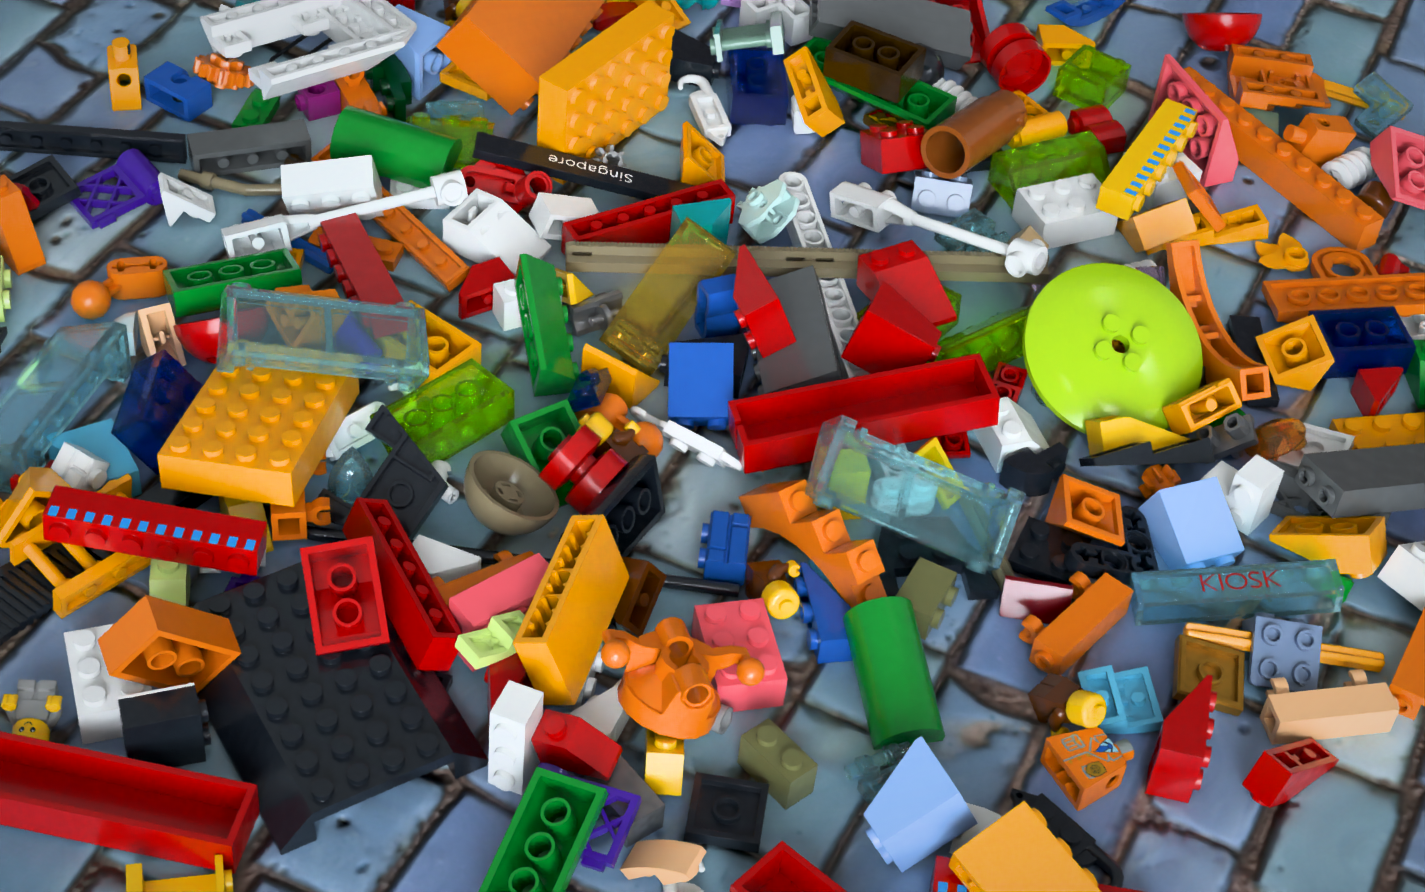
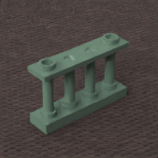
M782 11L771 12L770 20H766V23L724 28L723 19H717L716 27H712L713 38L709 39L711 55H717V62H723L725 51L767 46V48L773 49V55L785 53Z

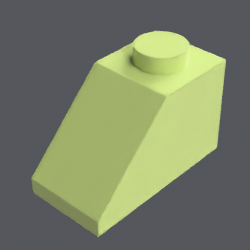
M151 558L149 596L189 607L191 586L189 565Z

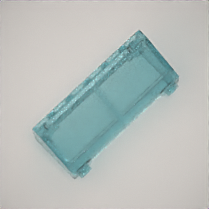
M235 282L231 285H226L221 294L216 371L233 373L234 366L242 367L246 364V370L253 371L255 367L384 380L385 385L390 386L397 381V391L414 392L429 377L430 362L425 308H417L415 304L410 302H398L395 305L256 289L251 288V285L248 283Z
M112 321L59 327L53 336L44 342L42 349L0 397V491L12 494L9 479L14 474L21 476L29 467H44L46 465L44 454L105 379L124 383L132 374L127 327L125 324Z
M840 415L823 422L818 434L805 495L814 498L813 503L829 510H832L834 506L967 562L966 568L974 572L985 574L986 571L998 570L1000 568L1026 493L1012 487H1008L1007 493H1005L1004 490L996 488L994 483H982L867 434L868 429L861 427L855 430L858 421L847 416Z

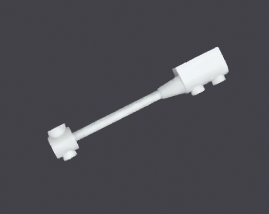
M459 169L431 176V186L317 215L278 214L222 228L221 234L228 258L287 248L290 251L292 250L291 241L318 229L321 226L320 222L355 212L360 217L434 198L437 206L445 204L457 206L463 200L468 199L465 180Z
M844 181L829 192L831 217L877 233L889 224L917 226L1006 256L1005 267L1012 276L1017 278L1023 277L1026 273L1037 276L1043 271L1047 263L1048 250L1039 239H1033L1030 242L1015 238L1009 245L919 215L911 208L897 201L892 191L885 190L881 193L872 190L871 186L866 182L856 185Z

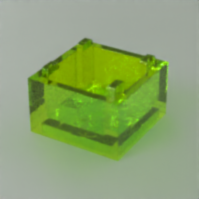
M1084 44L1058 69L1053 95L1080 108L1102 104L1108 109L1125 92L1132 65L1125 63L1120 58H1114L1098 51L1095 47Z

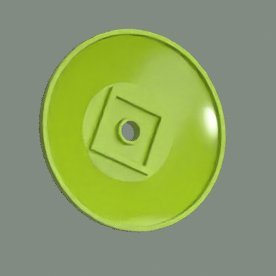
M1091 263L1071 268L1052 279L1041 290L1030 306L1025 319L1022 350L1024 363L1033 387L1046 406L1057 417L1086 435L1085 420L1111 415L1128 416L1166 430L1170 426L1162 411V407L1177 401L1200 387L1203 355L1200 338L1192 318L1183 304L1168 288L1153 277L1137 269L1112 263ZM1112 340L1121 341L1125 347V353L1115 351L1112 347Z

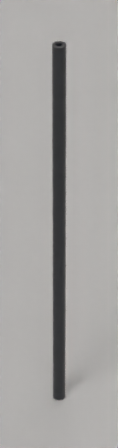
M307 526V540L329 543L347 540L342 530ZM449 545L481 557V563L493 565L499 563L493 558V554L499 551ZM544 558V559H545L548 563H550V561H551L552 558ZM665 574L667 577L663 584L664 588L738 597L740 584Z

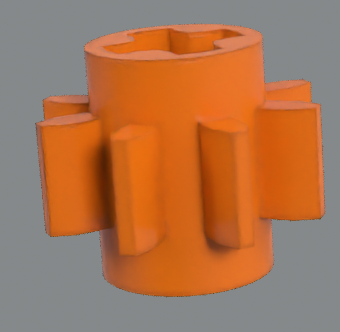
M1155 464L1143 472L1141 479L1144 484L1138 488L1145 499H1149L1158 490L1174 487L1182 480L1174 469L1172 470L1168 464L1164 467L1160 464Z

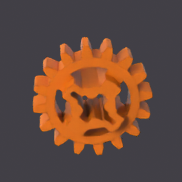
M217 53L195 57L193 73L205 78L206 81L213 84L216 88L238 90L239 88L243 89V87L250 88L254 86V83L249 79L248 68H251V66L244 65L245 62L242 60L225 58L222 54Z

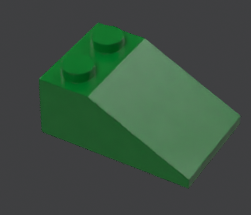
M564 399L509 421L500 435L511 455L522 459L541 473L549 463L547 458L569 434L573 437L580 424L568 400ZM570 480L556 490L559 508L568 505L565 498L574 485Z

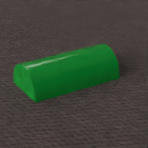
M348 105L342 110L335 124L330 144L331 159L372 155L379 176L415 187L425 188L431 186V176L453 170L463 143L457 137Z
M287 248L162 271L168 301L170 302L175 319L266 302L270 299L275 288L302 285L301 268Z
M889 596L868 600L852 607L845 613L843 622L873 749L879 750L912 745L921 736L926 743L943 741L945 732L911 600L905 597Z
M536 767L478 892H566L608 798L607 790Z

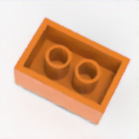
M145 595L98 639L109 676L157 688H167L194 682L196 693L202 690L241 654L229 618Z

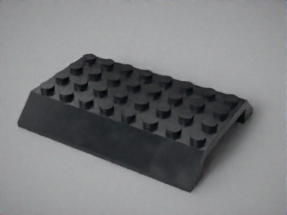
M302 562L207 598L194 605V609L229 618L240 647L241 654L197 693L198 700H206L209 721L241 781L258 786L259 815L281 855L316 841L314 822L445 765L449 767L455 779L488 765V757L434 670L424 671L416 669L387 613L390 643L316 655Z

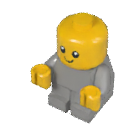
M19 679L17 694H3L1 707L5 710L13 726L11 733L49 741L50 733L57 725L63 712L61 705L63 697L59 695L57 680H40L36 682V680Z

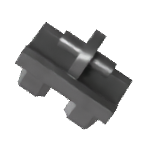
M619 290L609 293L603 292L595 295L594 298L578 304H568V318L572 324L573 334L579 337L599 329L609 331L613 329L614 324L626 321L622 307L623 293Z
M1234 413L1226 416L1223 424L1213 428L1212 426L1205 425L1196 430L1197 438L1209 437L1215 461L1228 455L1239 459L1244 455L1243 449L1259 443L1254 429V417L1250 413L1243 416Z

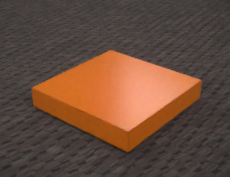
M1183 161L1174 164L1172 168L1187 196L1216 232L1225 228V222L1208 192Z

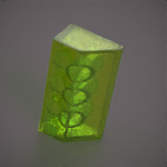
M1089 130L993 153L988 181L1013 210L1018 188L1093 173L1102 184L1111 171L1105 146Z
M1030 306L1011 309L999 315H994L986 321L969 326L959 333L943 338L937 343L942 348L934 362L980 353L988 372L997 368L998 362L1007 364L1022 357L1023 327Z
M472 358L386 406L430 463L435 460H447L515 419L514 390ZM373 413L372 415H370V421H371V419L373 418V416L375 415V413ZM382 442L389 455L393 448Z

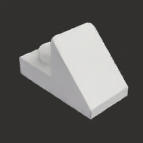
M162 172L158 175L161 198L170 227L183 211L193 218H200L206 222H211L216 215L212 195Z

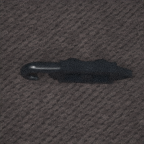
M1014 788L1011 789L1010 797L1013 806L1016 807L1025 801L1031 809L1036 808L1047 821V828L1056 839L1059 837L1068 844L1073 854L1072 858L1081 868H1089L1097 864L1110 876L1111 882L1108 885L1123 886L1124 875L1118 863L1095 844L1096 840L1043 793L1037 796Z

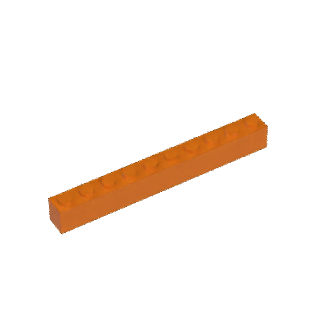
M1190 66L1184 68L1188 75L1228 118L1238 158L1243 165L1347 248L1360 252L1375 245L1384 217L1314 164L1312 160L1296 150L1272 129L1255 118L1253 114L1246 111L1232 98L1205 79Z

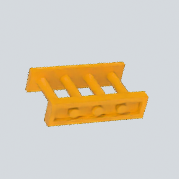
M127 473L117 480H110L102 489L96 492L132 498V477ZM43 523L29 531L20 532L9 542L10 562L14 566L29 558L55 587L52 590L53 610L61 619L151 565V558L118 552L102 561H96L83 546L61 543L85 569L84 572L71 579L66 578L42 552L43 549L55 543L54 541L44 540Z

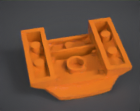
M1231 44L1227 60L1229 97L1241 107L1273 111L1275 106L1301 109L1303 106L1329 109L1331 107V102L1326 94L1324 79L1312 72L1314 65L1310 54Z

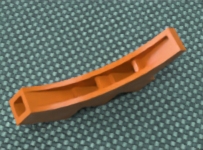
M1199 239L1166 243L1170 291L1183 304L1197 329L1202 347L1206 385L1229 378L1241 401L1271 397L1268 365L1255 362L1237 347L1223 327L1215 310L1206 283Z
M806 479L764 484L738 496L745 514H749L751 517L750 527L769 530L796 545L818 566L840 597L851 608L868 600L887 597L879 574L885 572L874 540H851L839 509L817 511Z

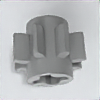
M607 145L605 151L601 147L594 149L597 155L591 158V160L607 163V158H609L610 162L608 164L627 167L621 157L624 152H615L614 145Z

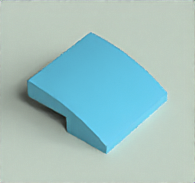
M1112 665L1077 672L1081 688L1101 695L1106 702L1105 718L1097 726L1104 733L1133 734L1161 730L1164 720L1148 666L1114 673Z

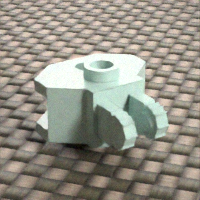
M778 179L763 187L758 186L757 189L752 187L748 192L749 194L745 202L740 201L736 205L738 210L741 211L738 223L755 242L762 244L776 237L794 218L800 201L797 197L791 195L786 189V184Z

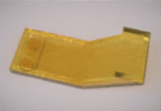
M686 217L599 340L641 371L651 376L661 363L662 355L667 354L669 351V342H675L694 314L697 305V286L699 281L720 277L736 255V252Z

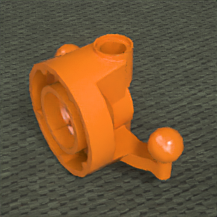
M677 617L663 619L657 624L655 631L643 634L639 638L622 630L606 629L602 632L605 645L601 649V659L604 664L612 669L622 668L627 664L617 689L619 703L626 714L659 735L676 739H697L709 733L721 709L720 695L711 684L717 670L738 664L736 670L737 678L746 686L759 684L765 675L764 665L758 659L751 657L747 648L733 645L712 648L691 637L684 621Z

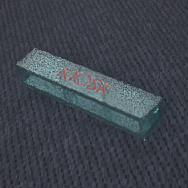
M1336 559L1131 573L1129 587L1134 590L1130 603L1135 626L1230 620L1235 618L1244 619L1254 617L1255 613L1289 616L1340 612L1345 590Z

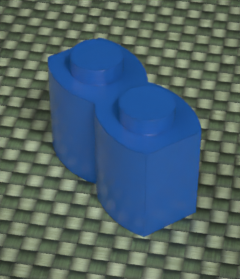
M734 273L699 281L694 323L701 338L726 336L739 332L740 325L733 311L738 309L733 298L736 277Z

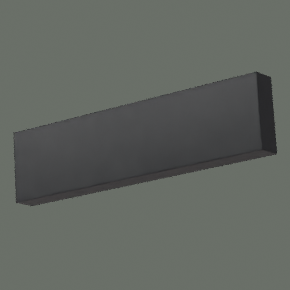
M1230 315L1228 328L1232 341L1249 358L1255 362L1267 365L1255 339L1256 336L1263 334L1260 318ZM1270 371L1271 397L1246 401L1247 406H1278L1280 398Z

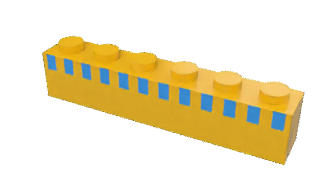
M1166 98L1102 183L1096 209L1126 221L1130 219L1135 211L1139 212L1144 204L1145 197L1152 195L1156 181H1162L1167 166L1172 167L1178 152L1182 153L1185 149L1188 137L1191 139L1194 137L1198 128V122L1195 121L1198 110Z

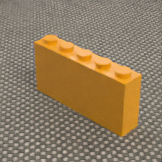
M604 514L571 516L513 641V645L533 688L544 692L543 705L576 704L602 643V632L608 629L630 577Z
M1025 801L1021 802L952 854L948 865L969 892H1101L1094 875L1087 868H1081L1072 858L1073 854L1068 844L1059 837L1056 839L1047 828V821L1042 813L1036 808L1031 809Z

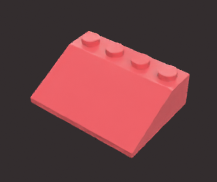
M1165 54L1148 122L1166 98L1198 110L1195 119L1198 122L1197 131L1192 139L1188 137L1183 153L1202 170L1200 184L1203 187L1232 182L1239 158L1228 118L1171 54Z
M1390 125L1370 142L1371 166L1392 200L1425 210V136Z

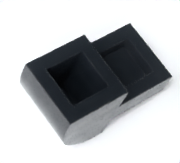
M1058 442L1036 455L1031 449L1026 447L1004 460L999 483L1007 490L1021 496L1036 497L1049 493L1052 479L1059 477L1065 470V461L1069 449Z

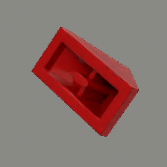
M1398 366L1358 369L1350 393L1363 417L1380 414L1396 392L1404 371L1403 368Z

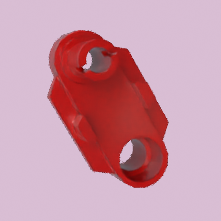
M481 159L474 165H468L461 169L468 196L478 188L501 198L517 214L522 209L533 206L539 192L551 193L553 189L550 177L542 171H533L526 175L524 170Z

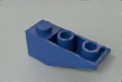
M800 562V575L793 578V588L801 601L799 607L802 624L806 623L808 627L806 633L808 649L814 650L817 664L853 661L843 622L845 613L851 607L806 562Z

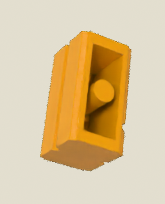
M1226 378L1211 382L1177 401L1162 407V411L1171 431L1182 435L1192 433L1242 407V402L1232 381Z

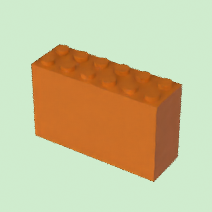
M472 0L437 43L436 47L512 116L519 108L523 111L526 110L535 98L533 96L536 94L539 96V76L572 54L571 52L583 40L581 37L591 29L592 23L603 12L600 7L605 0Z

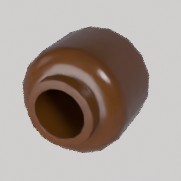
M1380 181L1367 182L1356 195L1384 217V219L1387 218L1395 204V201L1391 199Z

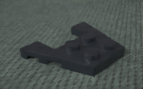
M382 404L365 430L393 449L359 498L388 500L410 540H413L449 486L387 407ZM323 488L317 498H330V510H322L320 512H330L331 523L344 526L353 506Z
M948 517L882 520L877 551L885 569V572L879 574L887 597L896 596L899 591L896 577L908 576L921 557L955 571L957 574H961L968 600L998 599L999 585Z

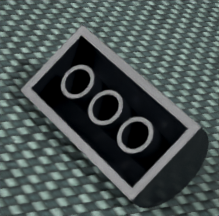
M642 454L633 457L579 514H604L618 550L623 557H626L665 513L656 456Z

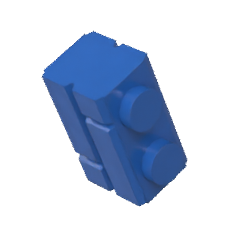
M714 510L711 512L710 524L703 523L701 543L707 544V548L700 547L698 568H704L703 579L738 583L740 587L744 585L751 525L749 514L733 513L730 515L729 512Z

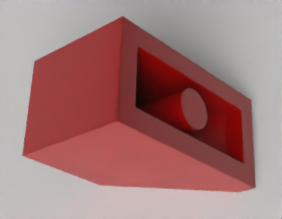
M500 257L471 266L459 291L458 316L461 320L492 310L493 284L515 279L514 274Z
M550 709L545 710L531 738L540 763H549L563 770L609 781L623 751L621 745L582 718Z

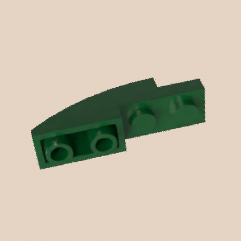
M392 54L374 67L364 71V77L366 80H370L373 91L380 90L381 95L385 96L387 113L391 112L394 119L406 122V105L412 104V81L402 62L395 54Z

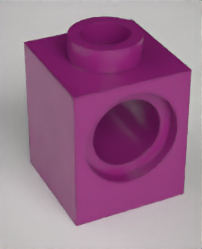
M332 80L298 90V94L295 95L296 107L299 112L302 111L308 121L340 114V89Z

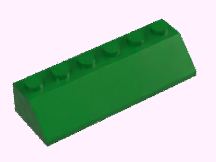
M814 36L804 46L809 48L823 74L825 49L832 41ZM824 76L830 88L835 91L841 92L900 120H911L915 125H923L924 129L927 130L955 114L956 96L920 80L915 83L897 104Z

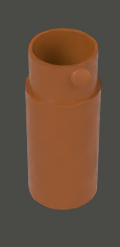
M998 90L988 96L978 98L929 129L923 136L921 155L925 165L932 173L941 178L953 179L961 176L1004 147L1012 140L1013 136L1022 131L1027 122V110L1024 102L1011 91Z

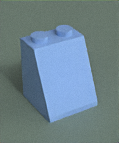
M398 4L395 8L417 24V29L407 44L394 54L402 62L410 76L412 96L417 100H421L441 84L439 82L440 72L452 62L436 47L450 26Z
M1217 476L1158 490L1138 508L1146 518L1153 546L1173 575L1186 572L1187 576H1192L1205 571L1207 566L1215 565L1216 569L1230 566L1235 563L1234 558L1245 550Z
M922 736L913 742L863 814L871 826L865 832L887 865L894 861L901 872L906 871L978 824L960 792Z

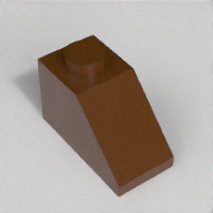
M621 556L630 577L614 612V618L618 625L631 635L639 638V636L643 635L667 576L649 561Z

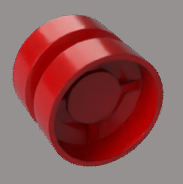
M1007 23L999 26L985 38L981 45L980 60L1001 90L1011 92L1020 90L1027 95L1038 89L1050 73V57L1031 31L1021 23Z
M586 424L573 437L569 434L547 458L549 463L538 475L554 491L562 487L569 480L573 482L574 485L566 495L565 501L579 514L628 463L613 448L608 449L596 459L592 454L599 446L602 438Z

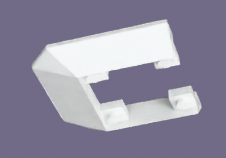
M260 0L200 17L213 52L222 54L225 58H237L245 52L252 51L253 47L300 34L315 36L320 31L336 43L329 45L326 50L277 63L273 61L248 68L249 79L262 90L263 100L369 70L403 48L417 29V24L386 0Z

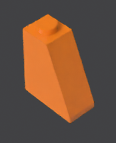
M3 174L0 176V255L3 256L4 262L19 276L46 264L22 192Z

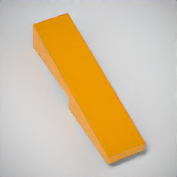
M1258 204L1221 214L1226 227L1216 232L1203 214L1198 212L1192 214L1198 231L1188 234L1190 240L1199 239L1200 246L1268 239L1269 222ZM1166 243L1162 244L1163 250H1166Z

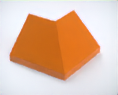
M1062 474L1059 477L1045 522L1080 535L1122 547L1125 543L1120 495Z

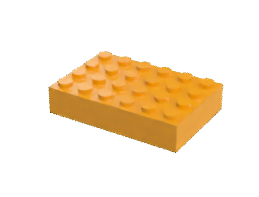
M647 0L540 75L537 146L591 159L597 155L594 150L595 148L601 147L605 151L607 145H614L615 147L616 144L629 137L640 126L646 124L653 116L663 111L669 102L668 85L671 79L670 62L673 55L672 38L675 32V14ZM550 177L551 179L562 185H564L567 182L565 180Z
M246 343L231 344L157 453L161 488L294 507L360 393L357 360L347 359L342 356L317 355L307 351H287L277 347L250 346Z

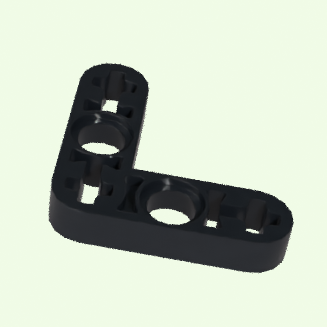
M1131 506L1121 507L1125 543L1122 547L1117 546L1118 550L1076 542L1072 544L1064 556V564L1072 573L1080 571L1087 575L1088 578L1099 579L1106 572L1123 584L1138 588L1149 587L1159 573L1146 518L1141 511ZM1130 543H1133L1136 546H1138L1141 549V551L1132 547ZM1105 561L1110 562V563H1112L1113 565H1115V567H1116L1118 570H1116V569L1110 567L1109 565H1107V563H1106Z

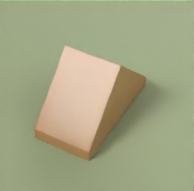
M170 302L137 310L141 345L154 373L187 365L182 345L173 328V325H176Z

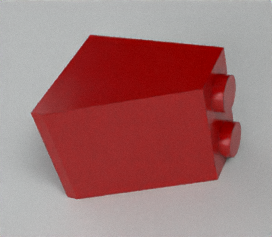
M882 281L854 329L841 358L870 374L925 364L927 361L934 362L942 348L937 344L942 332L892 286Z

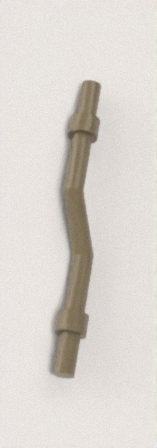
M182 168L178 173L179 180L198 184L200 188L210 191L219 189L244 196L282 195L281 183L245 184L217 177L216 173L208 171L199 173Z

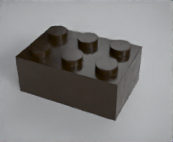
M851 20L826 47L823 75L898 104L923 75L926 47Z

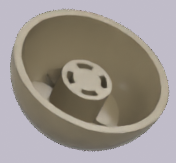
M495 450L480 451L472 456L465 471L464 495L467 505L474 517L482 525L496 533L518 536L541 529L558 512L559 499L556 491L538 477L540 472L522 459L505 452Z

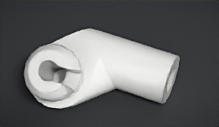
M435 460L431 463L432 466L449 486L441 499L448 504H453L459 497V490L447 482L449 477L447 471H451V466L446 461Z

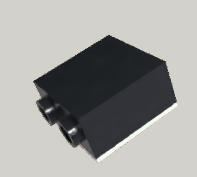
M194 682L117 697L127 758L170 767L206 761L205 746L211 745V737L208 723L202 722L209 721L206 700H198Z

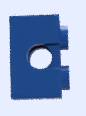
M169 61L144 76L146 100L188 122L213 106L211 83L196 75L192 78L189 77L186 70ZM177 98L183 102H176L174 99Z

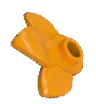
M1285 233L1279 236L1277 244L1255 242V250L1260 256L1259 262L1268 268L1287 269L1291 272H1298L1307 269L1309 265L1308 252L1302 248V244Z

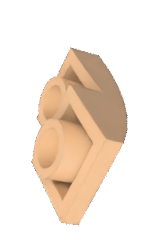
M664 839L637 841L620 870L628 880L655 875L663 885L687 882L698 873L699 864L707 851L703 846L683 841Z

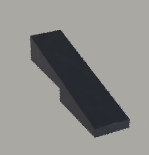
M1206 437L1192 438L1152 450L1150 441L1134 442L1079 458L1080 466L1084 467L1215 462L1210 439Z

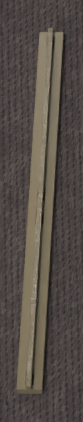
M569 241L565 243V266L567 272L729 275L734 273L736 275L740 246ZM746 246L764 276L778 277L813 265L818 278L857 279L858 256L875 250ZM922 250L928 256L939 281L1047 283L1049 278L1047 267L1049 255L1045 268L1039 275L1034 276L1026 273L1023 277L1017 278L1007 271L1005 267L1006 256L998 253Z

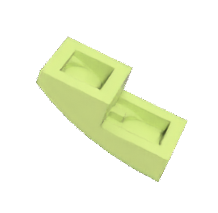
M521 610L492 616L487 628L458 635L455 647L475 670L499 662L517 653L513 641L525 615Z

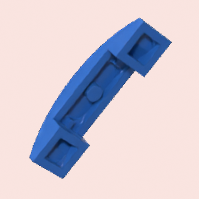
M1060 0L1046 6L1045 11L1069 26L1081 27L1095 23L1108 16L1126 0H1080L1073 4Z

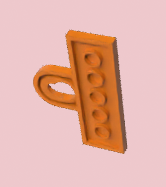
M1327 247L1316 251L1312 255L1310 272L1313 278L1262 282L1261 291L1277 322L1292 323L1312 314L1317 322L1326 319L1352 320L1364 317L1378 319L1383 316L1410 317L1412 315L1425 314V273L1378 275L1366 255L1345 247ZM1333 264L1346 265L1352 268L1356 275L1341 276L1334 273L1331 268Z

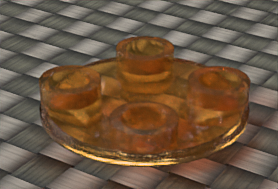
M1277 418L1267 421L1254 428L1259 443L1244 450L1250 457L1258 454L1266 460L1277 461L1280 456L1291 451L1301 450L1307 445L1305 425L1300 420L1294 418Z

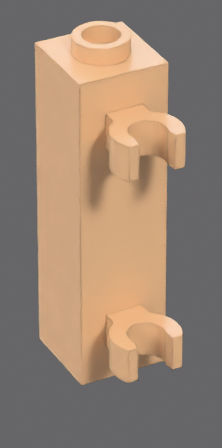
M1363 669L1349 670L1348 674L1351 681L1344 682L1343 687L1290 692L1287 680L1284 677L1270 679L1273 689L1266 690L1265 692L1267 698L1259 718L1271 744L1275 745L1293 743L1311 737L1314 740L1390 732L1399 714V703L1397 698L1392 695L1386 682L1368 684L1367 676Z

